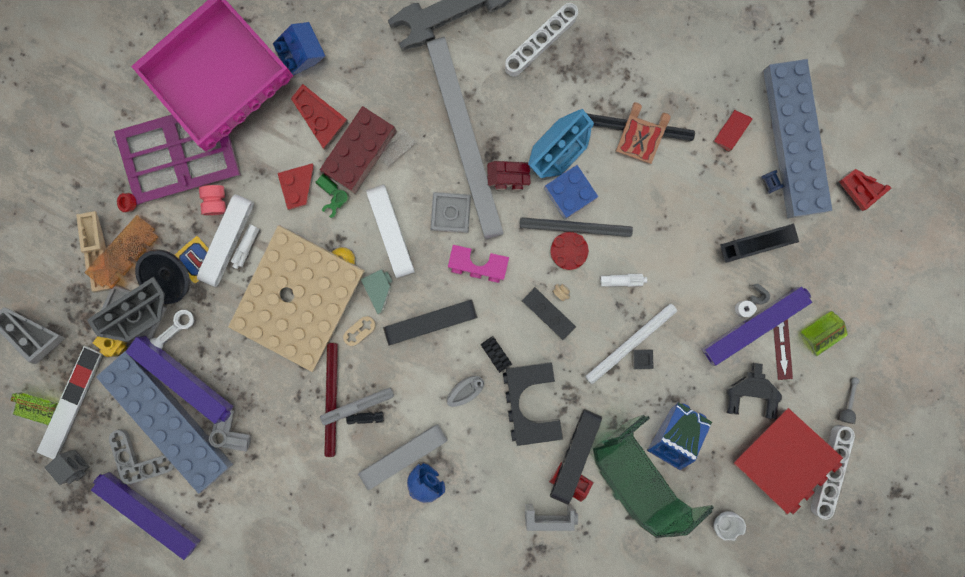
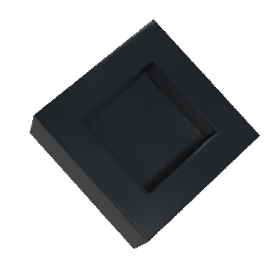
M633 350V369H654L653 350Z

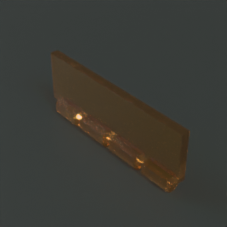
M136 215L84 273L103 288L107 285L113 289L121 280L115 274L119 272L124 276L134 265L129 259L133 258L137 262L147 251L142 244L145 243L150 247L157 240L158 236L153 233L155 229Z

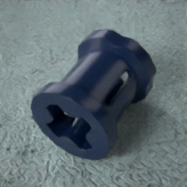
M777 169L761 176V179L765 181L769 189L767 191L768 194L785 187L777 176Z

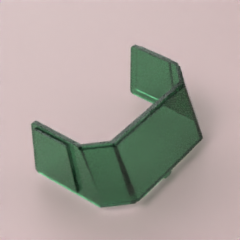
M641 415L632 418L593 448L595 463L600 469V474L614 492L613 497L615 500L619 499L631 518L635 519L640 527L655 538L689 535L713 512L714 507L709 505L691 508L676 497L634 437L633 432L648 421L650 417Z

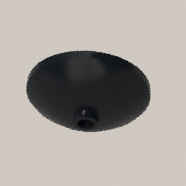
M154 249L144 253L138 259L135 275L139 286L155 277L165 293L164 304L177 303L186 296L190 287V278L185 265L178 257L168 251Z

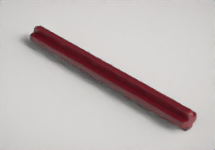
M337 343L327 344L325 413L335 410L337 404ZM336 421L325 425V457L335 456Z

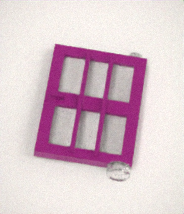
M172 114L114 131L115 136H112L114 146L119 147L131 192L136 199V205L241 175L229 135L219 140L214 148L205 152L195 143Z

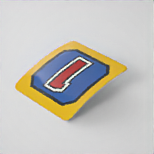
M198 236L193 238L175 254L185 265L189 278L194 283L199 281L197 275L209 250Z

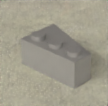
M5 307L0 310V333L29 363L37 364L65 339V337Z

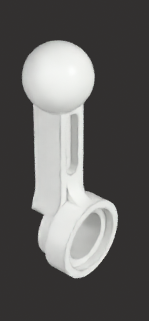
M187 310L178 311L174 315V324L158 338L150 339V342L162 349L163 344L176 333L193 325V314ZM185 314L188 315L189 323L181 325L179 322L180 317Z

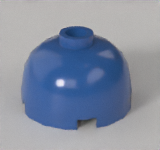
M425 463L421 466L418 464L413 468L407 479L409 495L422 503H431L445 493V484L443 480L440 482L436 477L439 476L438 472Z

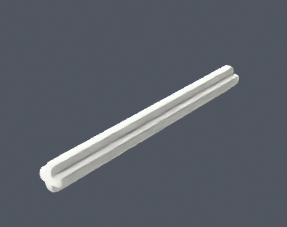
M673 304L665 307L588 373L586 379L591 384L595 383L677 312L676 307Z

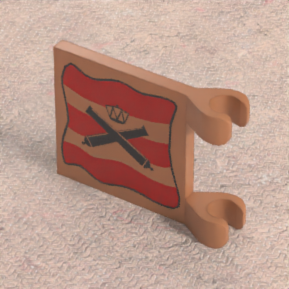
M634 102L616 152L652 164L671 116L667 113H662L658 125L637 118L642 105Z

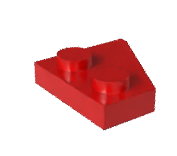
M313 163L277 173L287 210L307 206L312 173L315 168Z
M857 169L852 170L839 181L862 211L867 210L892 189L891 186H884L876 182L877 179L866 176Z

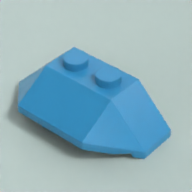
M583 109L559 118L533 145L528 165L540 178L562 175L587 149L594 122Z

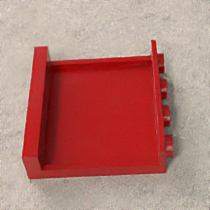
M788 408L734 462V465L774 501L786 515L789 513L793 515L801 507L799 503L803 499L807 501L815 493L812 489L817 484L821 487L829 479L826 475L831 470L835 473L843 465L840 463L843 457Z

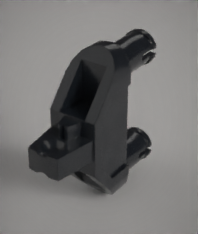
M752 363L751 372H747V376L742 377L726 389V394L729 396L726 413L739 415L740 397H757L767 400L765 418L777 419L778 403L782 400V394L768 379H765V374H762L763 364Z

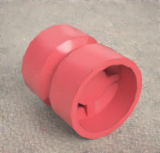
M208 185L199 187V195L203 200L200 204L201 215L225 214L226 202L222 201L225 198L224 186Z

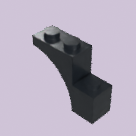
M793 223L720 244L725 263L798 243L799 238Z

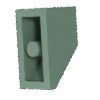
M381 269L361 279L377 314L383 313L392 288L390 283L393 282L389 273H385Z

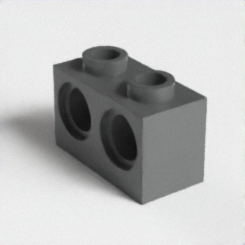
M76 450L59 454L44 468L59 485L65 483L71 484L75 480L78 481L86 475L85 471L90 466Z

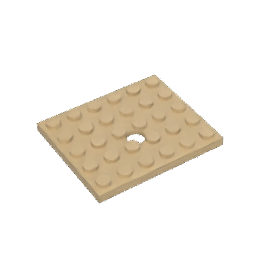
M278 225L228 327L313 372L365 270ZM285 287L293 290L294 299L291 302L283 301L280 296L281 290Z

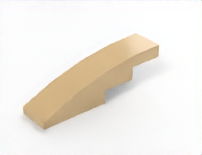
M97 212L77 214L80 249L84 253L86 272L90 274L91 290L94 293L110 290L113 285Z

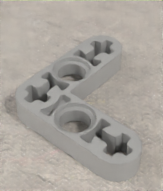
M119 429L110 434L109 443L120 479L123 483L133 484L175 469L172 463L169 465V468L168 466L159 468L158 464L166 460L169 461L165 455L137 463L128 432ZM119 435L123 436V439L116 441L115 437ZM124 445H126V447H127V448H122V449H120V450H118V448H117V447H121V446H124ZM123 451L129 454L127 462H123L120 458V454ZM146 464L153 466L152 474L145 473L144 466ZM139 470L138 475L133 476L132 479L131 477L127 478L126 474Z

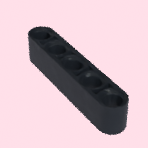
M468 300L385 326L383 330L388 346L478 318L473 300Z
M586 409L582 411L552 487L550 498L567 505L571 502L600 427L602 416Z

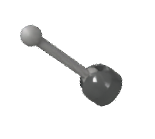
M857 377L851 380L853 385L848 409L842 411L839 421L855 424L856 414L852 410L856 386L860 382Z

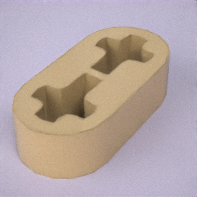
M369 316L362 317L344 333V342L349 346L359 344L375 330V320ZM364 320L372 322L370 330L368 328L363 331L360 330L364 326ZM358 331L359 334L355 337L357 341L349 342L348 334H355Z

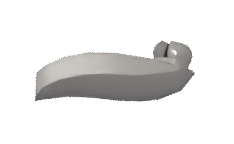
M471 376L460 381L447 397L448 406H460L472 401L482 391L484 380L479 376Z

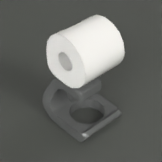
M751 284L750 287H753L762 296L758 298L751 295L749 297L750 300L738 302L735 306V312L738 316L751 317L757 310L755 304L762 305L770 300V293L760 284Z

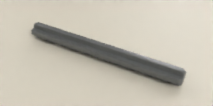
M524 217L520 218L519 223L520 228L625 237H631L633 234L632 226Z

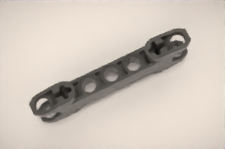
M441 0L424 9L421 8L419 3H413L391 17L388 23L391 28L405 25L411 29L410 35L399 43L401 50L404 51L426 45V42L436 38L433 30L486 6L488 12L492 13L505 7L512 0Z

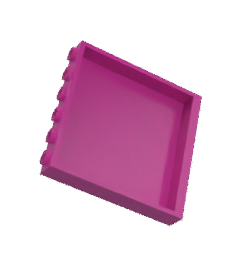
M207 0L131 66L195 143L205 152L214 148L219 140L229 135L234 127L244 122L250 113L259 109L265 100L271 98L280 87L286 85L293 77L289 69L227 0Z

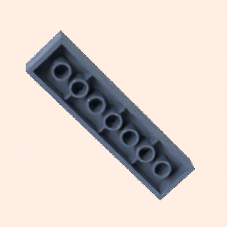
M808 59L770 64L763 72L781 183L785 186L782 189L787 219L833 211Z
M126 351L96 376L198 494L206 490L234 465L219 447H214L210 444L209 436L162 382L129 356Z

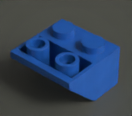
M309 22L291 24L272 43L280 60L293 76L315 66L325 57Z

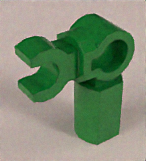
M322 174L315 183L328 195H333V198L330 200L331 203L326 204L322 211L325 212L328 208H331L332 214L329 217L334 218L337 215V209L346 204L350 196L345 190H339V186L325 174Z

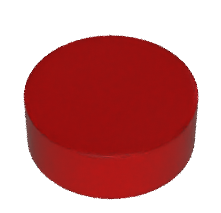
M122 193L117 198V206L122 212H132L136 208V199L131 193Z

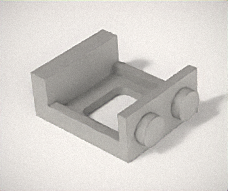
M525 504L527 531H575V525H578V513L569 504L567 505V515H535L533 504Z

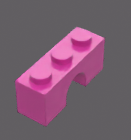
M457 245L452 246L448 268L451 269L452 273L462 275L463 272H468L470 277L481 279V276L489 277L488 281L500 283V280L504 281L509 257L490 253L489 261L485 265L476 266L470 259L471 248Z

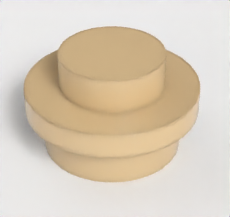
M559 284L555 285L553 292L560 300L565 301L570 298V290L564 284L561 286Z

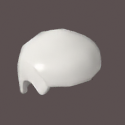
M726 511L715 519L714 530L721 539L735 541L739 535L745 534L746 524L744 519L735 512Z

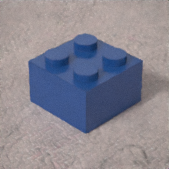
M578 165L572 167L544 187L545 192L564 220L599 197Z

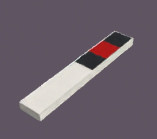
M88 346L83 347L37 453L51 459L59 455L102 359L103 354Z

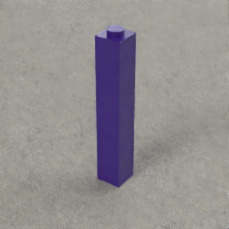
M803 287L792 289L701 350L710 364L717 366L813 303L810 299L809 291Z
M146 336L135 338L126 351L129 356L214 424L225 422L230 417L233 405L164 350L153 345L149 338Z
M111 472L103 475L100 474L94 480L93 484L95 485L91 489L93 493L181 559L185 560L200 543V539L127 484L123 483Z

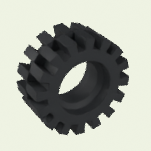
M494 336L480 344L499 373L512 365Z

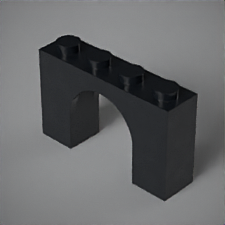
M552 362L506 368V372L503 373L504 384H508L509 389L505 394L507 403H511V411H508L509 423L513 422L514 430H511L512 442L516 441V445L521 446L563 440L560 419L532 421L527 419L519 408L520 396L526 388L535 384L555 382Z

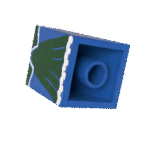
M678 402L670 409L647 451L681 470L696 461L712 421L708 420L705 415L691 410L688 405Z

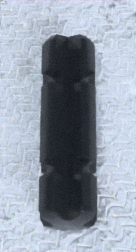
M373 412L357 413V415L353 414L346 417L348 425L373 423V421L380 423L384 421L383 412H375V414Z

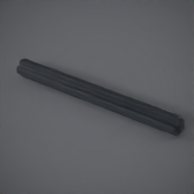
M587 113L594 122L593 126L624 130L627 123L626 119ZM667 126L663 137L693 141L695 131Z

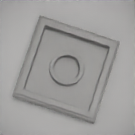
M433 192L430 230L469 233L471 195Z

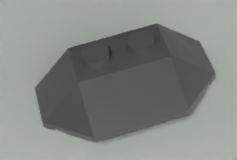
M152 277L87 319L98 337L129 342L161 321L165 293L155 277Z

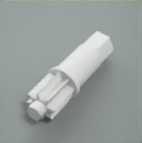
M249 224L231 260L234 263L232 267L238 269L239 266H243L259 228Z
M643 274L601 276L600 281L601 286H643L644 283H647V277H644Z

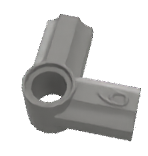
M231 410V415L225 422L213 425L209 442L214 447L247 452L251 435L230 431L234 411ZM218 433L224 436L222 443H218L216 440Z

